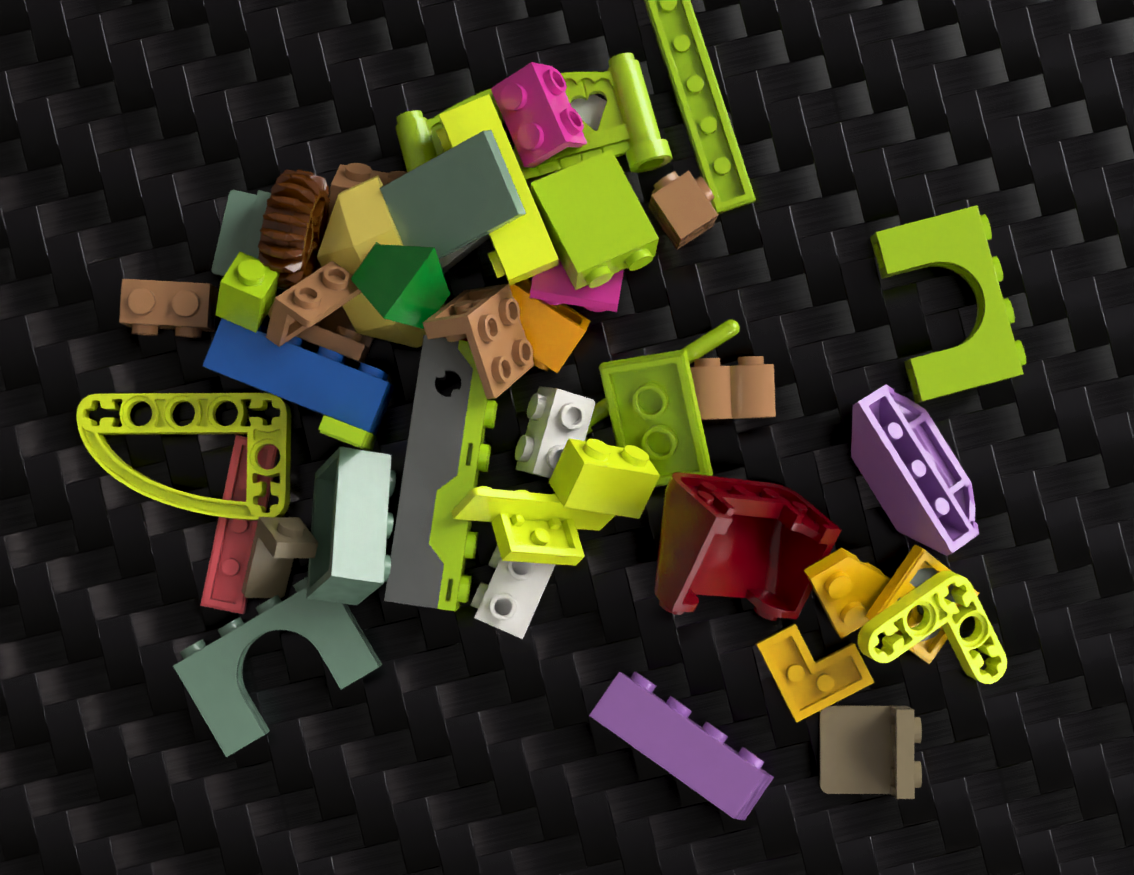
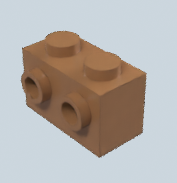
M676 171L653 185L655 189L652 191L648 208L676 250L713 227L718 217L711 203L714 195L701 176L694 179L690 171L681 176H678Z
M122 279L119 323L132 327L131 334L157 336L158 329L175 330V336L202 338V331L215 332L218 289L210 283Z

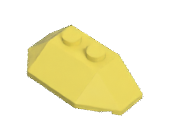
M378 175L338 194L317 255V259L322 267L334 261L353 275L376 242L381 245L404 246L380 188L383 187V184ZM360 293L343 305L356 333L415 348L422 346L423 336L426 335L425 329L384 319L363 293Z

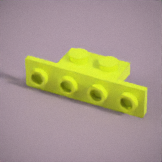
M487 486L470 490L451 511L453 519L491 522L502 561L576 566L585 557L577 529L600 531L615 516L565 508L555 493L541 494L530 493L527 490H497Z

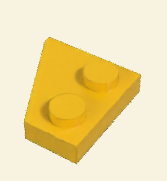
M842 547L804 569L825 613L841 639L864 626L869 621L865 615L891 579L884 575L879 568L868 562H861L856 555Z

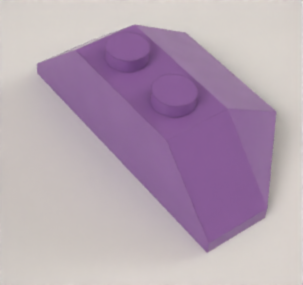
M886 384L855 403L852 414L851 458L896 530L946 556L954 553L979 535L978 524L975 522L976 508L972 483L927 410L909 398L895 393L894 389Z

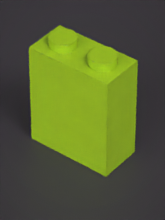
M612 149L531 182L530 192L556 254L575 290L587 285L589 288L599 287L608 282L613 277V274L626 268L630 271L638 270L652 261L656 254L659 237Z

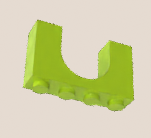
M978 205L878 231L870 237L881 279L925 267H943L962 276L968 282L976 297V322L969 336L961 344L953 348L911 358L904 362L915 403L1024 374L1022 366L1026 365L1025 351L1021 341H1015L1010 326V324L1015 322L1013 307L1008 298L1003 299L999 286V282L1003 281L1002 267L998 257L991 256L987 240L992 239L990 223L985 214L980 215Z

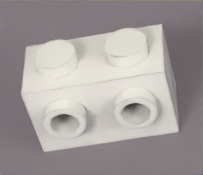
M497 544L488 565L496 570L489 585L484 582L480 583L471 603V606L478 609L474 618L523 639L556 564L502 561Z

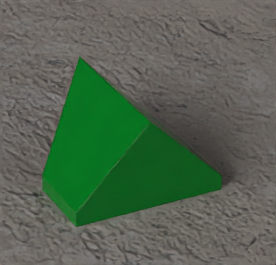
M376 242L351 277L352 282L384 319L424 329L423 322L436 313L450 295L435 247L381 245Z

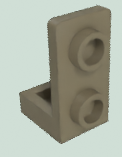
M299 517L258 518L242 587V593L246 598H272L276 595H279L280 598L284 597L293 559L315 558L318 541Z

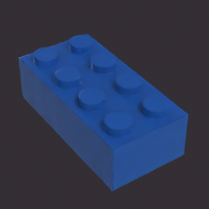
M223 318L221 319L203 367L309 410L365 430L373 435L377 434L395 389L393 385L387 382L389 375L385 374L384 371L360 362L358 370L346 365L348 359L344 355L319 346L317 353L306 350L308 343L296 336L279 347L266 338L265 332L268 327L262 324L255 333Z

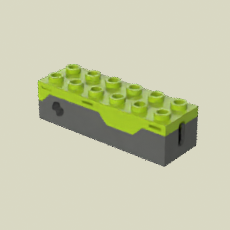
M427 335L423 336L391 551V570L384 601L456 611L460 607V602L467 603L469 601L472 576L464 575L466 559L475 558L478 532H471V520L453 519L451 511L470 490L477 488L479 471L488 472L491 446L484 444L486 428L494 429L498 403L495 400L486 398L467 338L448 342L446 337L428 339ZM450 376L460 378V390H453L451 397L441 395V383H448Z

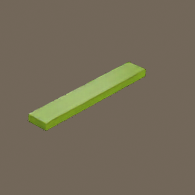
M644 0L701 177L714 195V199L711 200L713 208L719 214L754 203L756 198L691 0Z

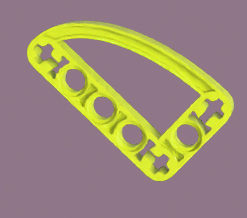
M123 393L88 395L78 405L76 413L77 425L86 449L107 473L130 489L176 508L215 517L258 521L259 517H282L287 512L290 503L291 410L284 399L271 393ZM246 401H251L249 408L252 410H266L268 402H272V406L280 410V416L272 418L271 425H268L267 420L263 418L249 417L251 425L245 426L248 419ZM140 402L148 403L152 409V417L144 426H136L130 416L134 405ZM181 402L191 403L195 410L194 419L186 426L177 425L173 419V411ZM223 402H233L238 410L237 419L231 425H220L216 420V409ZM98 403H100L103 409L119 411L120 419L104 417L100 419V425L97 426V421L90 419L89 414L90 411L97 410ZM121 421L122 426L118 427V424ZM247 434L246 502L199 496L154 481L125 463L112 450L104 435ZM274 445L280 451V461L273 469H263L258 463V453L264 446ZM258 475L266 477L280 476V483L270 481L271 495L277 496L279 502L278 504L271 505L269 513H266L264 506L258 505V498L266 495L267 487L266 482H257Z

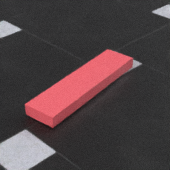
M236 435L223 500L246 502L247 437ZM266 445L261 448L257 458L258 463L263 469H273L276 466L279 453L278 448L274 445ZM258 475L257 482L263 481L267 483L266 495L258 498V505L264 506L267 510L270 496V481H273V477ZM218 518L200 606L245 614L248 598L243 595L242 587L258 521Z

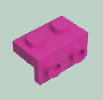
M533 62L491 88L524 167L528 168L538 166L567 147L581 148L587 144L582 132L584 129L583 121L568 100L565 93L567 86L563 76L553 66Z

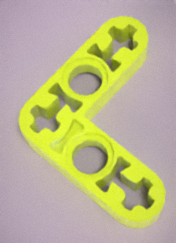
M952 571L936 573L869 620L858 634L857 643L864 655L879 663H888L942 626L964 672L968 676L984 684H992L997 682L1007 669L1006 654L972 584L967 578ZM950 584L955 586L951 590L954 601L962 606L957 607L954 602L945 598L949 594L947 587ZM921 605L924 612L922 621L915 627H909L907 623L909 611L913 607ZM972 616L975 620V629L969 637L961 638L959 633L960 625L966 618ZM899 630L902 632V635L900 636L895 632ZM883 633L886 635L882 638L884 646L878 649L875 647L879 643L877 636ZM975 648H978L980 652L990 656L985 660L987 667L984 670L980 669L983 666L984 661L980 653L973 650Z

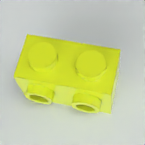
M568 438L548 483L565 508L640 519L660 474L649 460V455L636 446L627 445L625 448L607 445L597 439L581 441Z

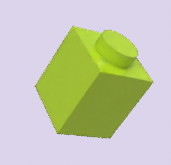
M239 251L220 282L215 315L256 333L274 303L280 273L270 270L259 259Z

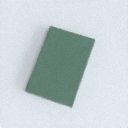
M485 130L380 188L403 245L435 247L439 260L526 214L492 130Z

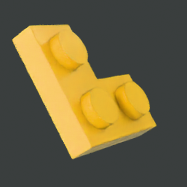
M792 624L755 643L795 722H799L875 683L855 643H851L816 662L796 624Z

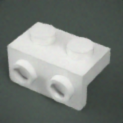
M539 386L538 392L533 394L528 404L527 417L530 419L525 435L520 437L516 446L515 459L518 461L515 469L551 478L568 438L585 441L595 401L561 389Z

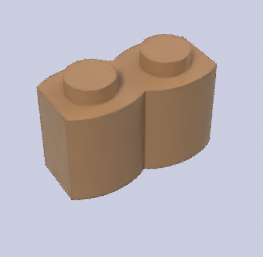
M764 356L738 357V365L720 366V358L694 359V367H690L701 420L776 417L774 364H764Z

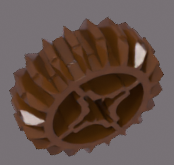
M286 169L276 179V184L271 190V196L267 199L265 214H263V224L260 229L261 236L258 244V259L264 266L269 267L270 270L280 273L277 281L279 288H291L314 273L317 268V255L327 228L330 199L328 197L329 188L325 178L309 171Z

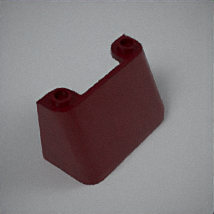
M675 472L672 474L664 494L654 589L655 595L660 600L659 605L664 610L675 615H683L684 612H694L699 603V598L696 595L747 598L754 605V611L758 615L771 621H776L778 618L798 619L813 589L804 569L830 554L841 529L805 498L788 487L775 483Z

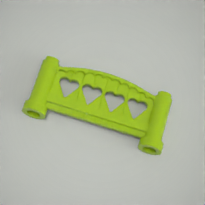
M622 53L608 60L609 68L605 72L561 73L566 82L567 89L565 93L570 104L577 98L588 100L591 95L597 93L602 94L606 98L607 103L597 131L593 130L583 121L584 129L582 132L587 144L581 148L567 147L538 166L528 168L524 167L514 146L513 152L526 182L548 176L612 149L615 157L626 155L630 171L635 173L651 171L671 162L673 157L668 141L661 139L639 61L635 60L633 53ZM491 88L453 105L431 119L423 117L422 112L419 110L402 113L396 118L398 124L395 128L407 173L444 153L436 130L443 128L440 114L489 94L499 119L503 124L504 119Z

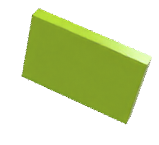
M686 349L600 364L599 370L616 446L625 448L627 445L636 446L649 455V460L660 474L655 487L668 485L672 474L675 472L713 475Z

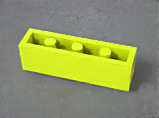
M485 95L440 114L443 128L436 130L444 152L482 131L492 130L526 211L525 215L488 234L495 250L487 254L497 278L506 275L511 286L559 266V258L490 95Z

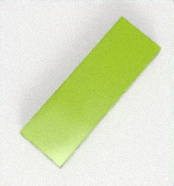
M326 415L323 416L318 428L320 433L366 451L373 450L378 437Z

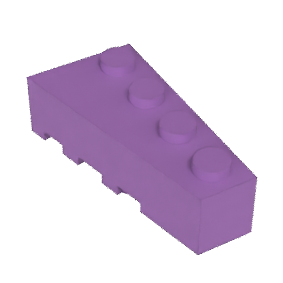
M636 671L631 677L619 672L589 716L733 819L745 820L774 778L761 768L764 761L744 747L737 752L724 742L728 736L707 721L701 727L688 717L692 711L670 696L667 702L652 693L656 685Z

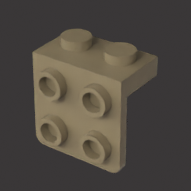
M830 705L820 710L819 784L821 790L827 794H891L896 799H915V788H921L922 784L921 762L914 761V743H921L922 739L921 718L914 717V709L908 706Z

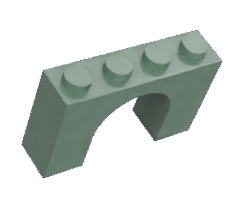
M308 577L294 584L293 587L297 593L284 601L280 599L279 595H276L257 606L256 610L259 615L245 624L241 617L218 629L221 636L218 640L206 646L202 639L182 650L180 654L184 660L173 665L226 757L270 732L245 688L242 674L243 662L248 649L263 634L273 630H288L307 638L320 653L340 689L345 688L382 665L347 604L306 599Z

